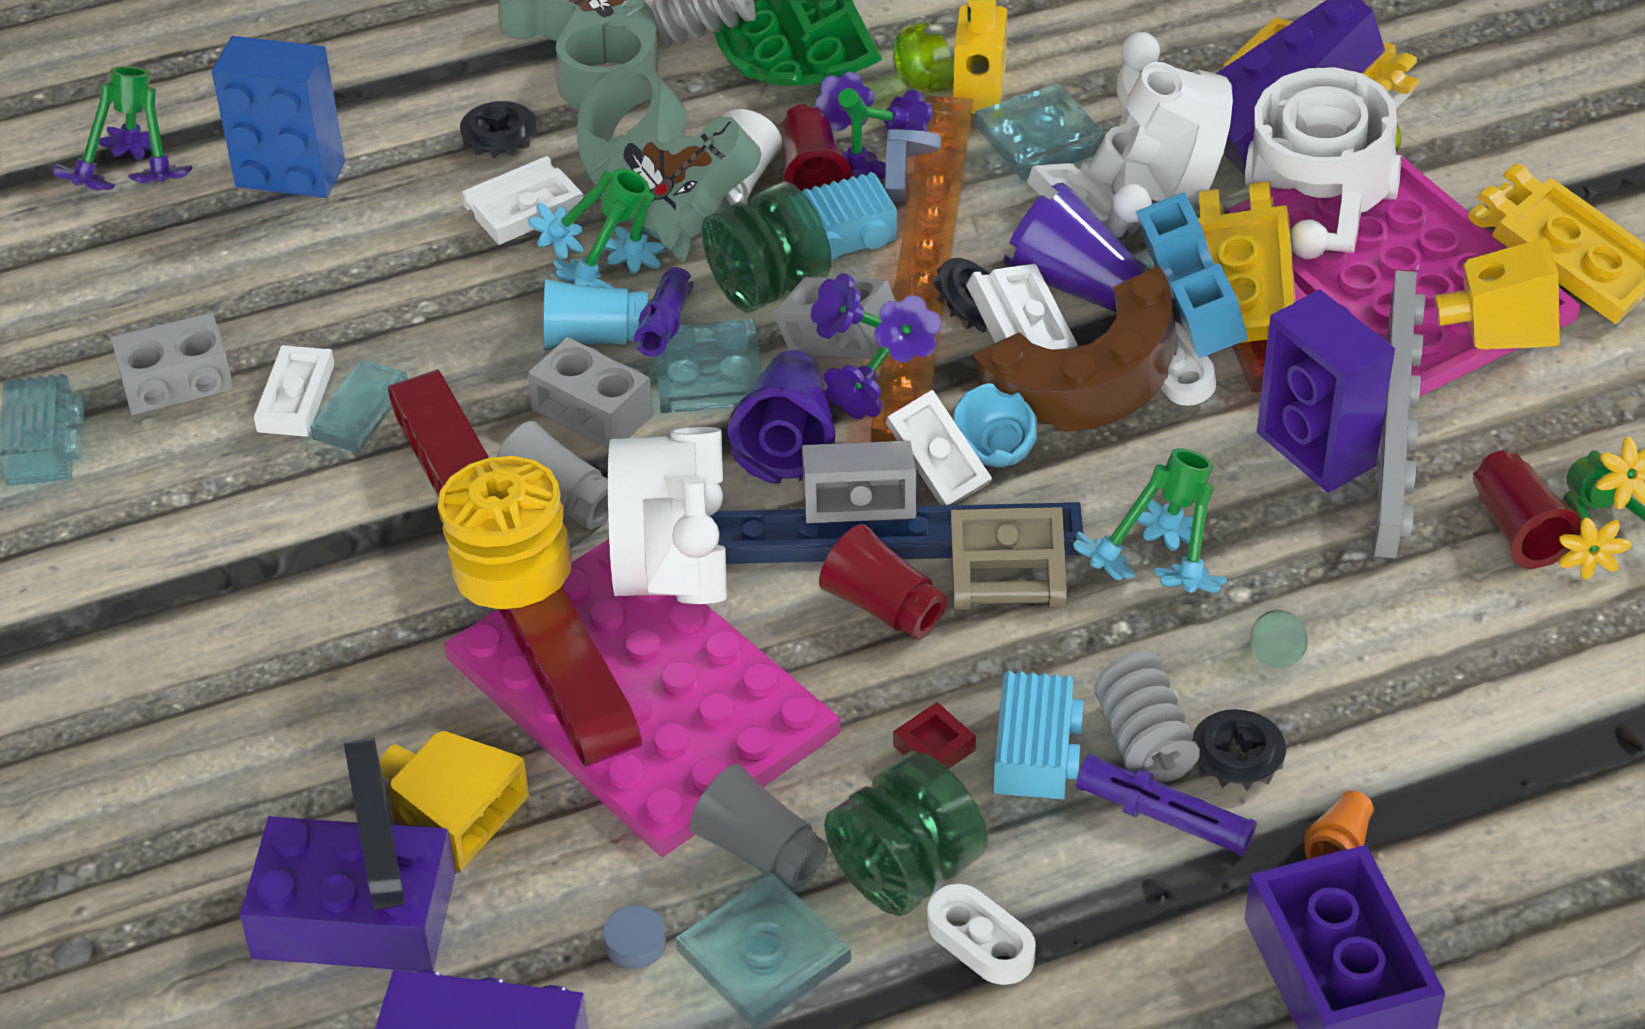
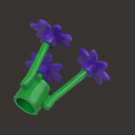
M130 66L111 68L110 83L100 84V101L83 158H78L76 166L72 169L54 164L52 172L56 177L67 181L71 180V183L75 186L85 184L94 191L113 189L115 184L105 181V177L94 174L97 164L93 160L98 144L103 147L112 148L111 154L114 157L123 156L130 151L134 158L141 160L144 158V151L152 152V157H149V169L129 174V178L138 183H151L156 179L160 182H165L168 178L181 179L193 169L192 165L180 167L169 165L168 155H163L155 108L156 89L149 87V71ZM114 102V110L126 113L125 123L122 124L121 129L107 127V134L109 136L100 138L110 104ZM144 106L148 131L140 133L141 128L136 123L137 113L143 112Z

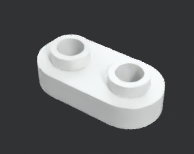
M1175 322L1177 353L1173 356L1168 368V377L1160 389L1176 404L1196 405L1206 401L1216 389L1214 365L1208 356L1198 359L1184 327Z
M947 885L938 889L931 896L927 908L929 933L939 944L978 975L991 983L1009 985L1023 980L1030 974L1035 962V939L1031 931L978 889L969 885ZM953 921H962L966 924L963 926H954L950 923ZM1007 956L1011 959L1001 960L997 959L996 957Z

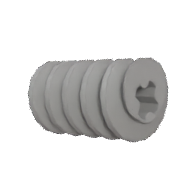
M653 0V15L656 27L667 48L670 47L672 39L677 44H683L688 40L689 34L697 39L703 37L706 28L712 33L720 32L723 22L728 27H735L739 24L740 16L748 22L755 19L754 0Z
M1136 651L1114 660L1100 673L1095 683V695L1102 706L1105 718L1110 724L1109 729L1117 741V748L1124 759L1126 769L1136 774L1142 769L1154 775L1153 781L1166 783L1181 778L1188 773L1198 761L1200 749L1196 742H1192L1193 733L1188 724L1185 723L1186 717L1182 709L1177 706L1178 699L1174 691L1170 689L1169 678L1162 671L1163 665L1158 655L1149 651Z

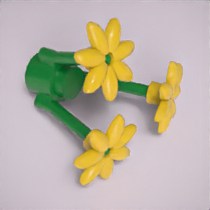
M1626 436L1622 442L1621 457L1613 453L1604 452L1601 454L1597 450H1592L1588 456L1581 457L1575 461L1569 468L1566 476V483L1570 491L1564 495L1563 499L1581 517V534H1564L1559 537L1560 543L1571 550L1560 558L1559 565L1563 568H1570L1580 564V575L1584 580L1590 579L1595 573L1597 562L1608 571H1617L1619 565L1612 554L1623 553L1632 546L1631 542L1627 539L1614 538L1620 527L1617 520L1610 521L1598 531L1594 522L1587 514L1586 505L1590 508H1607L1613 504L1617 509L1626 507L1645 522V506L1642 505L1645 504V448L1637 454L1636 444L1629 436Z

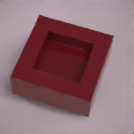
M936 702L893 731V747L932 781L976 751V735Z

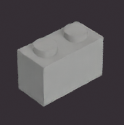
M911 441L802 445L803 497L806 523L916 518V467Z

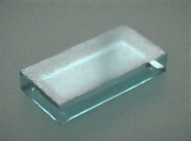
M361 359L310 426L313 440L360 453L392 409L387 386L408 379L407 372Z

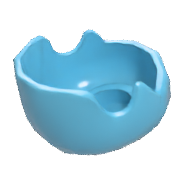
M983 384L965 392L954 407L953 421L985 466L996 468L1012 466L1027 457L1037 441V417L1029 404L1024 401L1023 396L1018 392L1008 394L999 391L994 384Z

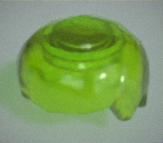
M915 23L902 28L893 45V67L907 89L918 90L922 95L934 94L950 89L954 85V64L945 38L939 33H925L924 29L929 27L928 23Z

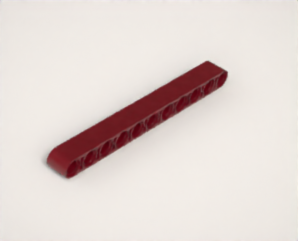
M439 369L387 386L390 403L398 424L438 498L441 489L452 475L469 464L489 458ZM563 586L544 600L528 606L498 609L584 767L642 746V738L634 713Z

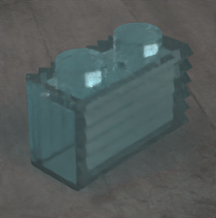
M60 373L57 377L50 374L47 378L39 375L36 379L28 376L26 380L18 377L15 381L7 378L3 382L0 419V466L7 487L73 480V461L82 460L81 437L79 430L74 428H76L75 424L84 423V407L80 392L72 393L68 377L63 373Z

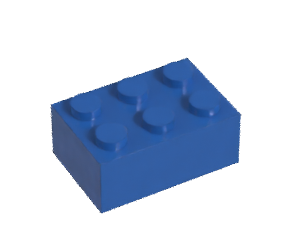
M231 36L211 72L235 187L328 198L345 163L326 47Z

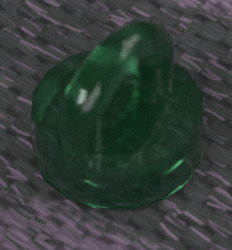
M1276 609L1265 612L1257 618L1251 628L1250 642L1254 654L1261 662L1269 667L1284 668L1292 666L1302 658L1307 650L1308 635L1306 627L1298 616L1286 610Z

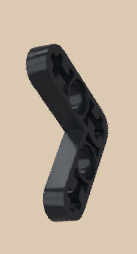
M375 737L344 743L373 909L378 911L405 905L391 827L392 820Z

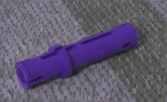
M679 267L668 269L663 274L660 285L651 302L647 303L642 309L638 320L639 327L634 335V343L639 342L636 349L641 354L649 357L662 354L667 347L668 341L678 332L681 323L680 314L694 285L693 281L688 282L691 275L685 269Z
M1091 753L1085 759L1077 778L1076 787L1078 790H1085L1124 806L1123 813L1136 818L1141 813L1180 829L1187 834L1197 836L1236 852L1241 857L1247 852L1256 830L1257 822L1255 820L1244 818L1207 803L1202 799L1153 781L1154 775L1142 769L1136 774L1099 759Z

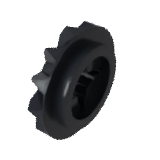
M493 101L481 104L471 109L461 120L460 132L463 145L472 147L475 155L489 152L495 158L499 153L506 152L514 156L516 148H529L531 138L537 136L536 118L531 110L515 102Z
M964 258L948 259L937 269L938 275L933 281L935 289L940 292L937 301L947 305L950 309V317L957 316L960 318L966 329L974 326L977 330L984 333L988 328L966 284L973 272H980L981 275H989V273L970 260Z
M1239 709L1223 710L1203 719L1194 730L1192 742H1196L1200 749L1197 762L1200 766L1202 777L1214 776L1218 778L1222 788L1229 782L1241 783L1245 790L1248 791L1254 782L1260 781L1269 784L1274 773L1277 770L1283 769L1286 755L1284 736L1273 722L1260 714ZM1232 738H1235L1236 744L1240 745L1242 752L1247 753L1245 760L1236 759L1235 754L1229 751Z

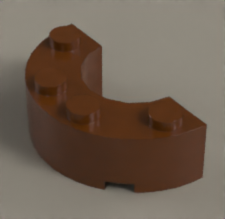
M1158 265L1114 286L1113 292L1117 318L1107 333L1091 344L1074 349H1048L1033 344L1023 334L1018 332L974 353L973 359L979 386L991 383L1001 392L1008 394L1020 393L1024 401L1029 404L1035 413L1037 423L1054 425L1055 431L1069 432L1097 428L1133 413L1146 404L1163 386L1168 377V368L1173 356L1177 353V333L1172 294L1165 273Z

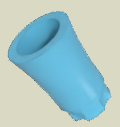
M545 279L544 351L554 349L566 337L583 345H626L627 340L634 342V335L639 327L640 313L648 303V292H629L627 294V288L582 286Z

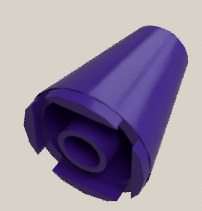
M1056 183L1052 187L1059 193L1051 200L1041 195L1019 223L1009 242L1017 249L1013 259L1007 255L1004 256V264L1007 268L1036 264L1046 285L1116 312L1113 287L1146 270L1072 188L1064 183Z
M789 350L778 354L740 400L731 414L728 423V435L732 446L731 452L735 461L750 475L768 483L781 484L782 479L798 477V482L803 481L802 445L835 444V428L820 367L816 360L805 352Z

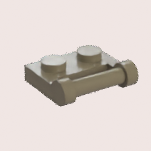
M1062 507L951 510L954 610H971V604L1048 603L1049 608H1066L1067 585ZM1047 568L1048 580L971 582L970 569Z

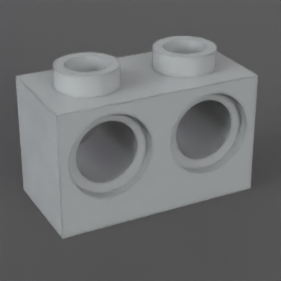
M804 277L773 313L789 350L802 351L810 356L872 359L881 347L874 338L876 328L862 322L856 325L851 324L847 331L844 333L836 332L829 339L822 338L817 334V324L811 320L810 316L811 308L818 300V292L822 283L826 279L835 280L836 278ZM853 278L854 288L860 292L859 304L864 307L865 312L880 317L881 307L889 301H896L887 279Z
M213 312L110 337L131 415L234 390L226 352Z
M566 337L527 372L531 405L534 412L609 449L610 439L630 438L653 416L650 377L635 368L627 367L603 355L595 348L587 347L569 337Z

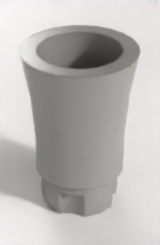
M535 421L521 424L507 437L496 457L518 456L536 460L549 468L559 483L560 502L564 510L563 519L569 522L575 521L588 530L601 527L609 519L608 479L603 477L598 469L586 463L557 442Z

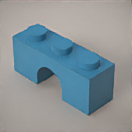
M1180 193L1137 210L1136 213L1147 250L1155 267L1159 265L1165 273L1170 286L1174 308L1198 359L1248 340L1238 300L1220 263L1215 265L1202 226L1186 193Z

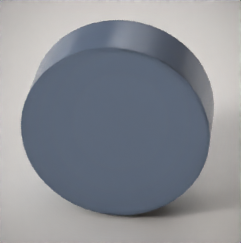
M639 905L626 906L611 914L605 922L603 929L605 950L608 957L617 965L631 969L643 968L651 965L662 956L666 947L665 925L661 916L653 909Z

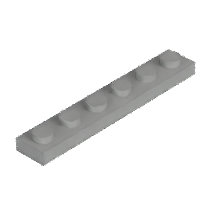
M1395 270L1389 306L1387 342L1395 348L1381 435L1374 547L1375 557L1394 559L1397 557L1400 537H1411L1414 505L1404 504V493L1413 494L1416 476V461L1406 460L1407 450L1416 449L1419 419L1409 417V407H1418L1421 376L1411 375V367L1420 366L1423 335L1413 334L1414 325L1422 326L1425 294H1416L1417 272Z

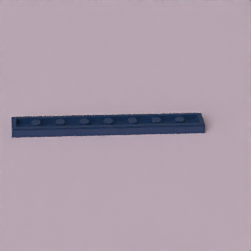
M1080 502L916 506V518L824 523H806L805 509L717 511L710 516L718 526L719 540L717 545L725 547L726 564L823 562L838 540L851 528L860 524L866 525L888 548L902 559L952 558L951 510L1062 507L1065 555H1082L1074 549L1073 544L1077 540L1076 534L1078 531L1084 534Z

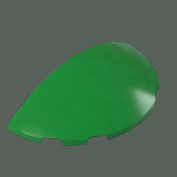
M754 0V21H745L740 16L737 26L728 27L723 22L720 32L715 33L720 50L735 70L748 78H753L769 85L802 86L821 83L829 75L840 78L847 72L856 73L883 60L853 0Z

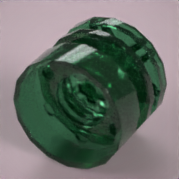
M782 182L751 196L747 204L738 202L727 207L726 210L722 209L704 218L701 227L702 244L708 265L725 296L741 311L750 313L766 306L767 303L782 299L785 291L792 292L804 277H828L831 270V249L827 233L817 211L807 196L795 185Z
M915 751L901 756L873 778L871 787L865 786L856 790L849 796L848 800L839 803L828 811L824 822L827 843L837 864L852 885L868 901L882 911L899 917L910 913L921 904L923 898L937 892L942 879L948 880L957 876L985 853L988 845L984 819L976 802L963 783L945 765L928 754Z

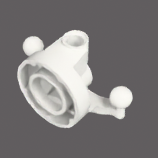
M1136 32L1130 35L1123 43L1121 53L1125 63L1117 76V94L1123 114L1120 125L1107 132L1090 164L1091 173L1100 183L1104 182L1112 185L1115 192L1108 219V229L1115 237H1122L1130 223L1139 222L1137 210L1180 193H1186L1193 210H1195L1199 205V191L1209 190L1224 153L1230 127L1233 100L1232 87L1227 77L1202 70L1189 72L1174 68L1164 62H1157L1160 55L1159 43L1155 37L1147 32Z
M1310 68L1281 77L1266 88L1254 108V137L1248 148L1245 171L1246 185L1270 181V188L1288 190L1295 188L1305 195L1317 198L1335 197L1342 194L1337 233H1327L1326 228L1321 223L1312 219L1300 221L1290 231L1292 252L1306 260L1317 258L1325 250L1354 253L1361 213L1368 211L1382 199H1397L1402 156L1396 155L1397 117L1395 102L1381 84L1362 73L1340 68Z
M690 427L671 430L670 436L610 439L608 453V515L611 572L615 596L671 595L676 596L678 602L687 604H708L727 599L725 547L717 545L719 530L717 524L710 517L718 511L723 500L722 489L718 484L723 481L721 429Z

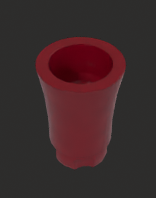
M806 104L796 105L787 110L786 118L780 123L784 158L783 183L786 192L793 195L796 190L802 193L805 188L811 191L814 186L821 188L824 183L830 186L833 181L837 183L842 179L848 181L851 178L850 165L841 153L834 138L831 125L819 108H810Z
M1505 450L1493 452L1483 459L1481 466L1473 473V483L1479 492L1480 500L1492 515L1503 534L1516 564L1523 568L1536 569L1558 562L1560 558L1571 551L1560 543L1559 537L1564 534L1580 535L1581 517L1560 500L1541 480L1532 466L1523 461L1517 453L1509 454Z
M864 524L851 528L838 540L828 554L819 575V587L823 591L856 605L877 617L894 630H902L917 640L924 638L932 631L936 622L942 617L948 602V598L933 586L931 579L910 566L888 548Z

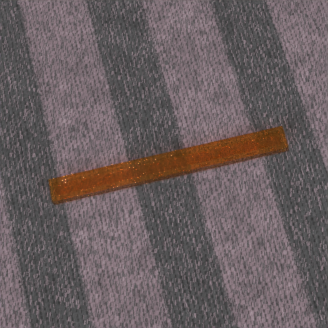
M926 95L925 101L930 103L932 107V117L927 123L928 132L941 135V150L916 155L893 295L895 300L900 303L910 295L922 298L927 310H932L939 315L941 328L934 335L936 348L929 356L919 357L915 355L910 361L901 363L893 360L889 354L881 364L878 386L881 389L879 399L883 404V409L877 417L872 418L871 442L897 441L885 423L888 416L933 390L945 305L937 301L940 292L935 289L933 281L938 275L937 269L945 261L951 259L953 255L973 119L974 98Z

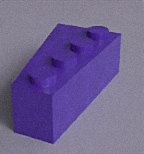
M1325 0L1215 73L1227 77L1232 87L1231 120L1223 154L1244 176L1249 144L1253 141L1254 108L1263 91L1283 76L1310 68H1340L1363 73L1385 52L1373 10L1362 0Z

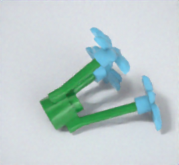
M624 168L617 169L613 173L604 171L597 185L568 213H566L564 207L560 206L553 215L550 209L543 203L537 204L536 209L539 217L529 218L528 224L534 230L542 233L537 241L539 247L544 248L553 244L554 252L559 258H555L553 261L554 266L557 268L555 273L557 278L567 282H574L573 285L613 288L610 284L599 279L602 274L598 271L599 266L596 263L604 248L612 252L607 257L608 264L618 265L626 261L628 270L632 274L638 273L641 264L653 269L660 267L661 263L654 255L663 252L665 246L661 243L646 242L648 235L643 232L647 209L654 199V195L649 192L650 187L644 177L637 172ZM600 198L602 212L608 218L587 258H581L579 262L571 259L569 264L562 261L566 259L568 250L576 254L583 252V247L574 238L583 229L580 225L574 224V222ZM634 217L631 231L628 232L620 226L616 227L618 222L623 223L628 221L629 218ZM614 229L617 239L610 238Z
M1183 448L1173 449L1166 465L1157 464L1155 466L1149 483L1111 536L1105 535L1103 539L1097 538L1094 542L1088 536L1078 531L1076 534L1077 540L1073 544L1074 549L1080 554L1089 557L1092 567L1099 569L1104 566L1107 573L1115 580H1121L1123 577L1128 579L1134 578L1136 576L1135 572L1125 565L1128 561L1127 558L1119 553L1124 548L1121 542L1137 522L1147 527L1143 533V538L1147 541H1155L1164 536L1165 545L1171 551L1178 549L1180 541L1189 544L1187 557H1182L1181 565L1172 564L1171 569L1154 568V573L1157 577L1161 578L1160 582L1163 586L1177 587L1183 585V589L1188 593L1195 592L1197 588L1209 593H1217L1220 591L1221 585L1227 582V578L1208 575L1209 570L1203 568L1204 561L1200 559L1207 506L1214 491V487L1208 483L1214 468L1213 463L1195 451ZM1160 488H1163L1161 495L1170 502L1163 507L1152 500ZM1195 502L1193 517L1183 516L1184 511L1182 507H1190Z

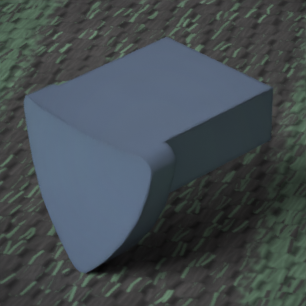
M887 130L885 191L893 203H906L907 156L923 155L941 150V135L915 130Z

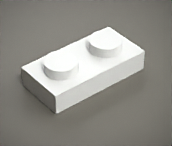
M281 345L254 415L257 432L309 436L335 365L332 349Z
M933 390L888 416L885 423L896 440L911 441L916 470L940 506L956 505L987 486L992 480V477Z

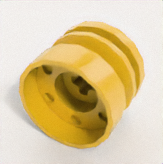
M518 456L490 457L467 465L452 475L441 489L438 511L443 523L444 537L449 544L448 556L453 579L460 594L474 604L493 609L522 608L550 596L561 588L571 573L572 554L567 528L563 523L564 510L560 502L559 483L549 468L536 460Z

